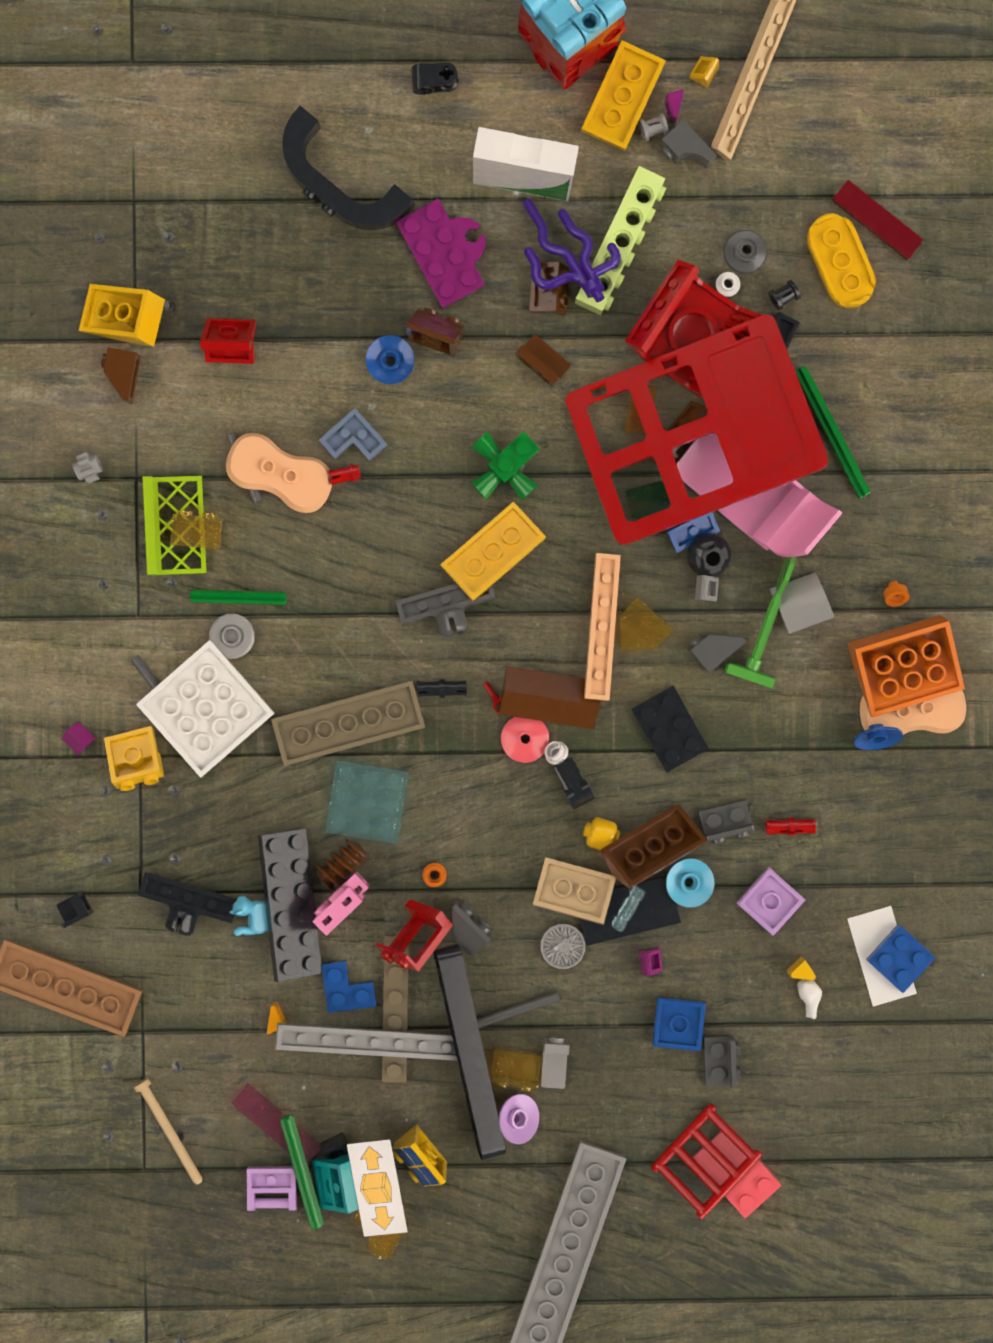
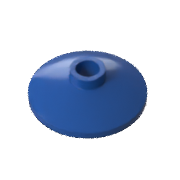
M387 335L380 337L367 350V369L375 380L383 384L392 385L404 381L411 374L414 367L415 358L411 346L398 336ZM389 357L395 359V363L392 366L386 364V360Z
M873 724L869 726L868 730L863 731L854 738V745L863 750L887 748L900 742L903 738V732L895 727Z

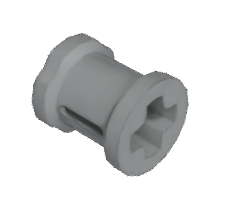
M663 113L647 121L639 120L641 135L645 142L649 141L651 137L660 134L667 135L669 133L667 120Z

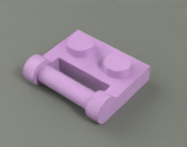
M248 1166L247 1211H255L256 1208H289V1211L297 1210V1180L293 1166ZM255 1193H288V1198H256Z

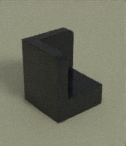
M83 891L57 904V908L64 920V923L61 924L63 929L94 913Z

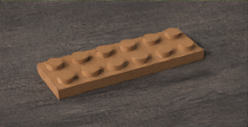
M10 939L4 940L0 950V991L123 1037L127 1035L143 989Z

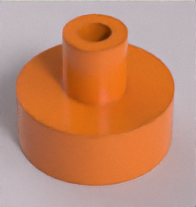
M897 581L890 582L888 584L889 587L883 592L886 604L892 607L901 606L910 598L907 586L898 584Z

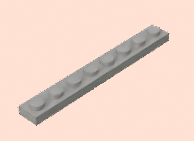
M277 1023L276 1050L457 1061L451 1034Z

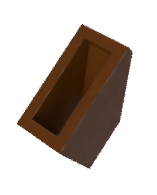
M108 347L107 353L103 354L101 360V367L104 368L103 372L126 403L133 404L141 356L136 352Z

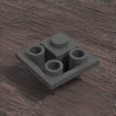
M456 898L452 905L453 940L471 956L491 940L490 925L482 917L477 919L473 915V908L465 900L460 902Z

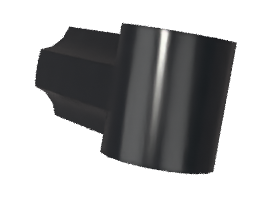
M572 757L554 766L573 810L595 799L587 781L583 780Z

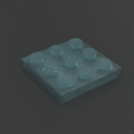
M337 760L325 833L397 844L409 771Z

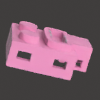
M356 871L328 900H325L314 912L316 917L313 923L327 936L363 901L365 897L363 893L369 888V883Z

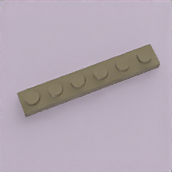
M385 935L384 945L389 947L397 935ZM409 945L406 947V949H405L404 952H403V953L407 954L408 956H409ZM385 960L383 1030L408 1031L409 968L404 970L396 962L390 964ZM382 1056V1082L406 1083L407 1058Z

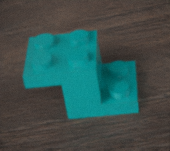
M349 1154L334 1160L325 1158L311 1160L320 1208L347 1214L358 1210Z

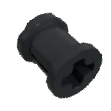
M791 279L783 287L768 292L771 302L778 311L783 309V305L794 299L799 300L801 298L796 284Z

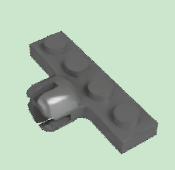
M453 584L395 602L402 626L435 618L440 634L443 637L449 638L454 637L450 624L455 623L458 635L468 630V623L464 613L467 607L494 600L496 597L493 586H490L477 599L472 601L457 584Z

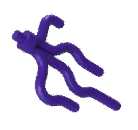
M525 198L523 206L538 229L537 240L540 247L545 252L563 257L572 271L562 273L550 280L543 279L541 277V264L537 255L531 247H526L524 254L531 265V278L535 285L544 290H551L566 282H576L582 287L588 298H594L597 303L601 302L605 297L602 293L604 286L599 276L614 269L620 262L621 254L616 244L609 243L607 245L611 258L592 268L589 262L593 246L591 237L585 231L575 226L565 209H560L558 217L566 230L583 244L579 265L569 249L560 245H554L548 241L546 223L532 200Z

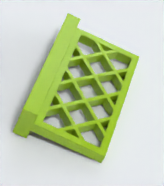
M202 476L142 477L147 576L206 574ZM168 482L175 490L165 499L158 493V483ZM173 482L182 483L177 487ZM186 482H197V492L190 499L180 488ZM177 492L188 500L180 511L168 502ZM197 496L198 505L193 501ZM158 497L164 501L160 506ZM190 503L198 509L199 516L192 523L181 514ZM165 504L177 513L168 523L159 517V511ZM178 516L189 524V527L181 535L170 527ZM198 520L199 529L194 525ZM160 522L165 526L161 531ZM167 528L178 537L169 548L160 541V535ZM191 528L200 534V540L194 547L182 538ZM179 540L191 549L182 560L171 551ZM199 545H200V553L195 550ZM161 546L166 550L162 555ZM169 552L179 563L173 569L162 570L161 560ZM194 552L201 558V568L191 569L184 561ZM182 564L186 569L177 568Z

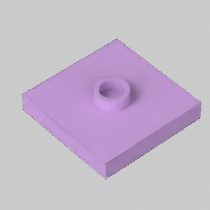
M767 867L736 903L774 936L802 905L805 899L770 867Z

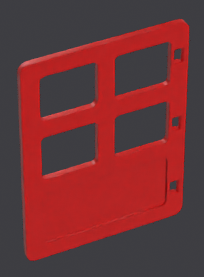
M768 314L572 391L566 397V405L615 540L621 545H628L823 470L828 465V455L775 318ZM748 329L750 336L736 341L733 334ZM673 358L677 359L678 365L664 369L663 362ZM691 367L708 414L705 417L666 431L662 426L648 388V383L682 368ZM605 386L607 393L594 398L591 391ZM624 391H629L644 428L646 438L644 441L604 455L587 408L594 403ZM714 433L719 439L733 477V482L696 498H690L673 456V449ZM648 458H654L671 505L665 510L634 522H628L611 475L613 472Z

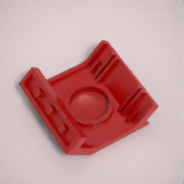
M678 259L624 342L642 360L647 362L762 316V314L735 304L703 282L697 276L700 270L695 265ZM748 329L733 334L736 341L750 336ZM673 358L662 364L664 369H668L678 365L676 358ZM685 367L666 375L701 399L702 394L691 367Z

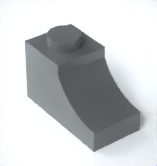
M684 119L660 143V150L663 156L669 161L672 159L675 163L685 159L694 160L707 169L717 156Z

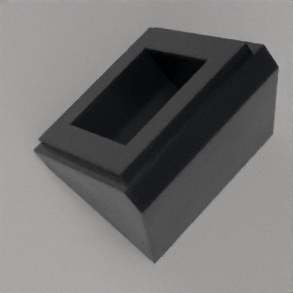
M339 1133L321 1142V1152L327 1159L334 1160L348 1154V1142L344 1133Z

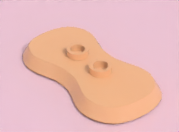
M246 433L240 436L232 445L227 456L226 472L236 485L245 489L265 490L273 493L288 507L297 512L311 513L317 511L326 502L332 488V477L329 476L330 469L324 462L313 457L288 454L262 434Z
M963 690L875 717L870 716L864 696H862L860 702V719L864 731L868 730L869 726L873 724H883V726L900 729L903 735L915 730L949 733L960 727L966 716V701Z

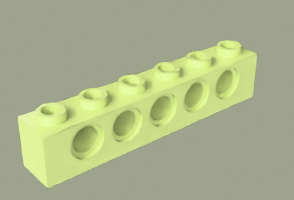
M641 166L638 167L592 264V268L611 258L607 250L609 243L616 244L615 240L619 237H623L628 241V246L619 247L616 244L621 254L618 267L599 276L600 281L605 282L608 287L606 291L602 292L605 298L597 303L594 298H588L581 287L575 304L600 316L603 310H609L614 300V297L610 295L614 287L619 289L625 277L621 272L624 266H630L635 256V253L631 251L635 244L640 245L645 235V231L642 228L645 222H651L656 210L652 207L656 200L661 201L665 193L666 187L663 186L665 178ZM638 194H645L648 196L649 201L641 203L637 200L636 196ZM633 215L637 217L639 223L637 225H630L627 223L626 217Z

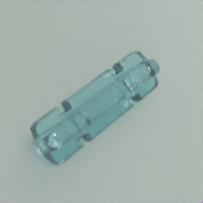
M638 886L632 888L629 893L631 896L626 898L618 912L619 916L615 917L612 922V927L620 932L624 931L627 926V920L630 921L639 906V900L641 901L645 895V891Z

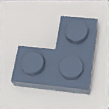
M356 408L319 439L320 443L335 459L352 444H355L369 461L388 446Z

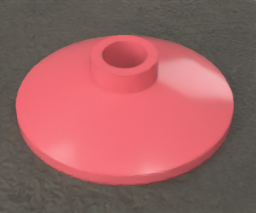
M513 717L503 727L501 733L502 747L505 753L515 761L522 763L533 762L544 754L545 748L549 744L548 729L542 721ZM523 734L530 736L528 743L521 742Z

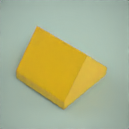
M700 56L689 77L708 88L719 69V59Z
M800 957L787 969L788 975L792 978L815 980L816 978L803 957Z

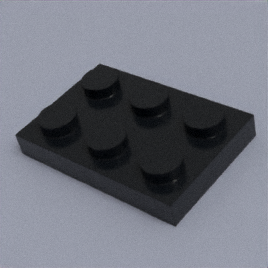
M673 685L631 708L634 717L666 773L709 749Z

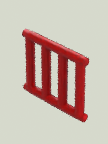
M712 1103L701 1111L650 1166L656 1173L659 1171L697 1211L695 1214L700 1220L708 1215L762 1156L760 1151L757 1149L753 1150L715 1112L716 1108ZM708 1119L747 1157L738 1168L699 1130ZM691 1137L730 1175L721 1186L682 1147ZM675 1154L713 1192L704 1204L665 1165Z

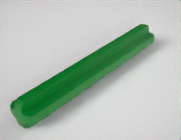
M192 589L190 591V602L285 605L287 594L275 591Z

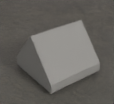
M707 575L697 576L695 600L717 602L719 578Z

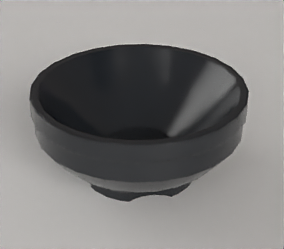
M704 533L697 536L690 543L687 550V561L691 569L698 575L714 577L721 574L728 567L731 561V549L727 541L720 535ZM710 552H717L719 554L717 563L713 565L707 564L706 556Z

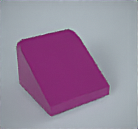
M684 89L666 95L664 104L672 124L676 123Z

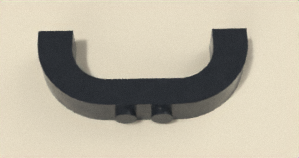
M299 106L286 124L282 147L283 155L292 177L304 189L302 193L311 201L316 199L322 204L321 209L330 217L335 215L344 223L357 229L380 230L396 224V221L404 218L413 208L414 200L397 185L394 184L379 201L362 204L352 200L310 165L306 159L307 146L321 127L319 121L302 106Z

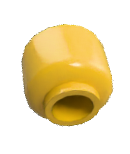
M595 817L591 823H586L583 836L586 837L587 846L601 851L602 848L619 839L620 830H617L615 822Z

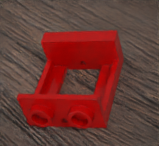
M409 899L404 907L412 917L389 947L378 942L375 946L382 952L380 956L388 963L396 962L404 970L410 968L419 972L453 924L441 910ZM424 924L436 928V931L415 958L411 959L407 954L403 953Z

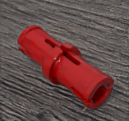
M787 817V819L782 820L766 819L765 832L766 835L787 834L788 836H794V834H815L816 821L815 818L793 819V817Z

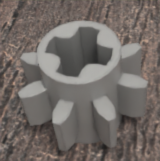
M87 452L77 455L78 462L72 464L77 478L80 481L85 479L88 483L99 480L98 473L103 472V468L96 455L90 456Z

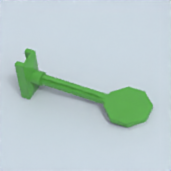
M786 557L777 581L776 592L770 600L752 654L747 658L745 666L726 662L724 668L726 673L773 688L776 679L759 671L762 663L760 659L781 603V594L792 574L796 557Z

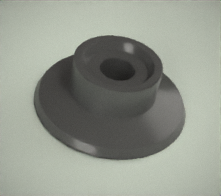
M748 230L738 231L732 234L725 243V261L732 270L738 273L748 274L755 272L766 260V244L755 232ZM742 248H749L750 253H743Z

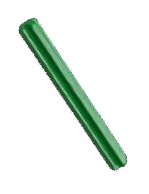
M287 1114L280 1118L281 1127L309 1226L311 1229H318L324 1224L295 1118L292 1114Z

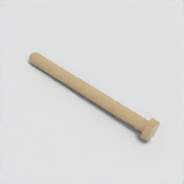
M146 1078L133 1087L136 1093L141 1092L193 1183L196 1185L201 1183L202 1176L149 1088L150 1080Z

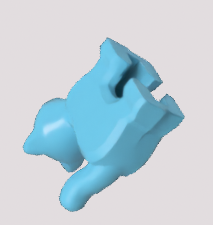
M244 895L239 896L233 904V910L230 913L237 916L248 915V927H237L234 930L235 936L267 932L268 923L265 901H251Z

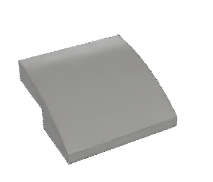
M816 572L788 582L781 594V603L778 609L787 634L834 618L831 606ZM776 587L769 589L772 597L776 592Z

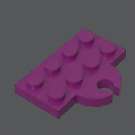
M439 199L396 221V225L442 309L485 286L474 265L481 259L485 251V234L480 235L478 241L474 243L468 242L465 238L469 231L480 229V225L477 222L464 217L450 220Z

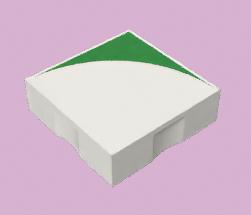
M479 127L473 154V184L568 202L579 146Z

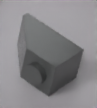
M700 634L690 643L692 647L688 651L704 671L710 673L747 641L741 637L706 635L703 637Z

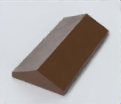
M506 666L498 714L594 729L600 700L584 699L585 679Z
M677 804L602 848L600 852L612 875L631 889L706 844L708 840L682 807Z

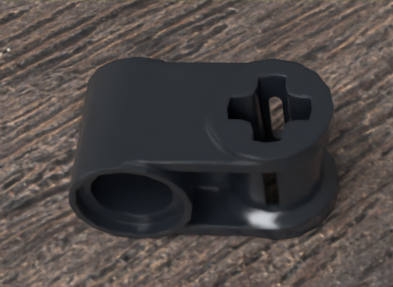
M421 63L411 67L414 94L426 95L437 92H450L458 86L457 69L451 63ZM445 74H450L449 80L444 79Z

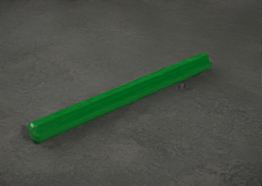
M802 366L796 369L795 372L801 388L857 497L860 499L869 495L871 490L808 368Z

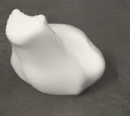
M802 979L797 983L799 997L806 1005V1017L816 1019L822 990L813 980Z

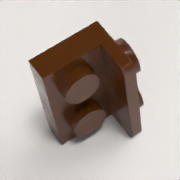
M560 262L540 263L541 277L545 280H550L562 273L570 272L569 267ZM531 278L529 312L566 315V308L569 306L567 290L570 282H566L551 290H544L537 287Z

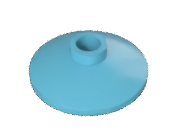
M691 858L680 860L671 867L667 874V892L672 900L681 906H700L710 898L714 890L713 873L700 860ZM686 878H692L693 883L691 886L685 885Z

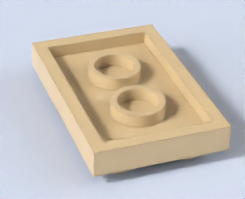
M545 858L533 906L604 925L616 878L613 875Z

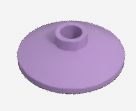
M513 1095L501 1107L499 1125L503 1137L508 1142L513 1144L526 1143L537 1131L539 1110L534 1100L527 1095Z

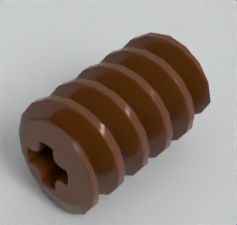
M347 838L345 839L347 848L339 845V855L332 851V861L326 858L323 859L326 865L325 868L316 865L319 877L332 891H335L333 883L338 886L342 884L340 877L344 879L349 878L347 870L355 873L357 871L355 864L359 866L364 865L362 857L367 860L370 859L366 851L357 842Z

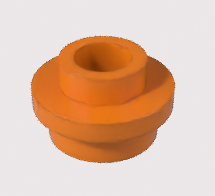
M430 863L424 868L422 877L428 886L439 887L445 882L447 872L441 864ZM431 871H438L439 877L432 879L430 877Z

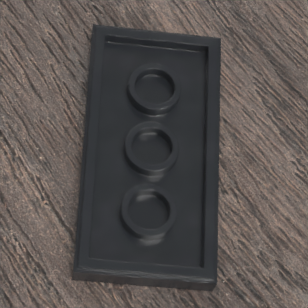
M667 875L642 881L631 889L625 885L613 888L604 925L580 919L586 945L681 923L677 904L667 892Z

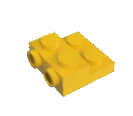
M152 726L104 738L111 782L117 789L129 791L135 788V784L144 782L145 785H152L159 782L158 778L164 777L161 756L157 749Z

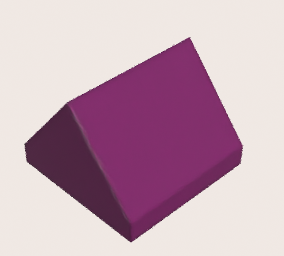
M78 721L64 733L61 739L79 756L96 738Z
M660 948L638 950L642 975L651 976L663 972Z

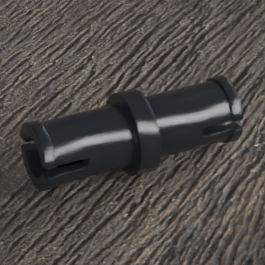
M445 679L432 682L418 681V697L440 696V698H445V696L453 695L467 696V681H445Z

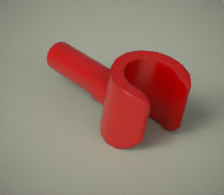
M487 681L482 685L491 696L493 708L498 713L499 710L496 708V705L500 702L501 698L494 692Z

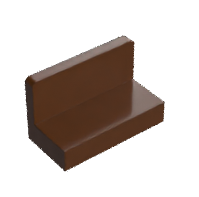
M533 335L516 352V357L552 388L570 368V363L537 335Z

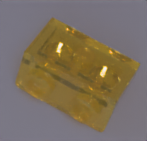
M178 510V514H173L170 545L219 550L223 519L218 518V514L203 513V517L193 516L192 511Z
M495 1047L490 1081L499 1087H508L510 1084L518 1086V1089L523 1091L538 1089L543 1056Z

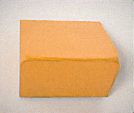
M277 1001L273 1002L270 1008L267 1034L276 1031L277 1023H286Z

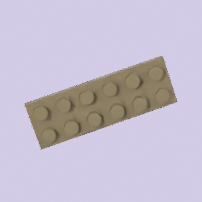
M413 681L271 719L284 766L425 728Z

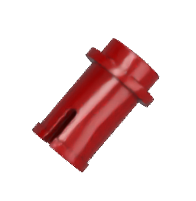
M353 463L348 467L329 470L330 477L340 475L331 479L332 485L348 481L355 483L358 479H361L359 466L353 465Z

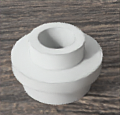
M732 272L722 273L716 280V290L725 297L735 295L740 288V280ZM730 280L732 287H725L724 281Z
M553 741L549 743L544 751L546 760L552 765L561 764L567 758L568 747L563 742Z

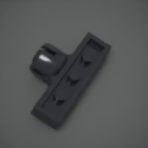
M145 872L138 896L169 906V913L165 922L167 930L176 933L182 919L179 934L190 936L193 934L197 919L200 916H208L231 924L233 923L235 915L231 914L230 911L233 910V904L237 899Z

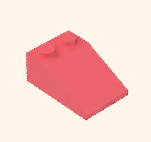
M721 1131L710 1140L736 1168L747 1158ZM703 1147L693 1156L696 1162L720 1186L730 1176ZM759 1158L754 1166L725 1196L742 1216L746 1218L780 1188L781 1184Z

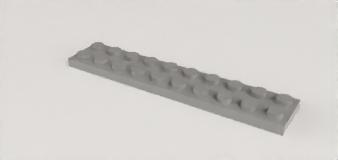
M580 1140L509 1343H562L626 1162V1156Z

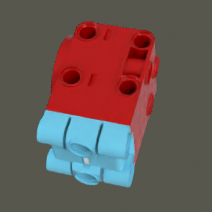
M520 0L518 33L533 51V56L539 66L545 71L548 70L563 90L568 89L601 60L610 56L618 47L619 37L626 32L623 20L626 5L623 0Z

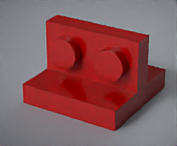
M207 318L200 339V348L205 352V362L254 364L256 319Z

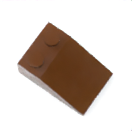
M424 308V311L417 309L406 327L409 341L455 357L464 332V325L460 324L461 320L452 316H447V319L437 316L438 312L429 308Z

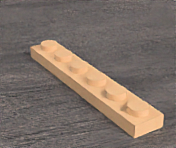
M595 554L584 699L610 700L621 555Z

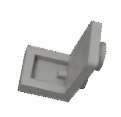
M562 1036L544 1038L541 1087L565 1088L567 1055H569L570 1045L568 1039H564Z

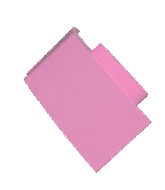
M714 433L694 440L676 462L683 482L700 496L733 482V477L719 439ZM796 480L717 510L763 549H770L773 553L782 557L808 555L842 514L840 510L818 499Z

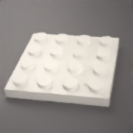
M211 640L204 644L136 704L200 778L275 714Z

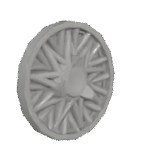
M226 614L219 617L212 624L209 631V640L213 642L227 659H237L246 655L251 650L255 641V631L252 624L245 617L238 614Z
M556 924L544 933L541 939V953L549 965L558 969H568L576 966L582 960L585 953V940L582 933L576 927L570 924Z

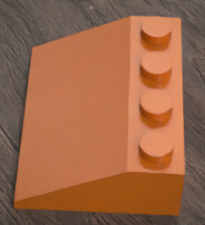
M941 615L847 643L852 664L871 717L965 689L950 622Z

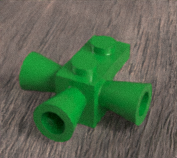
M489 431L471 447L490 461L488 464L489 471L470 482L485 500L489 498L499 482L505 485L509 481L520 501H523L538 487L536 482L520 472L522 467L540 451V448L524 431L502 452Z

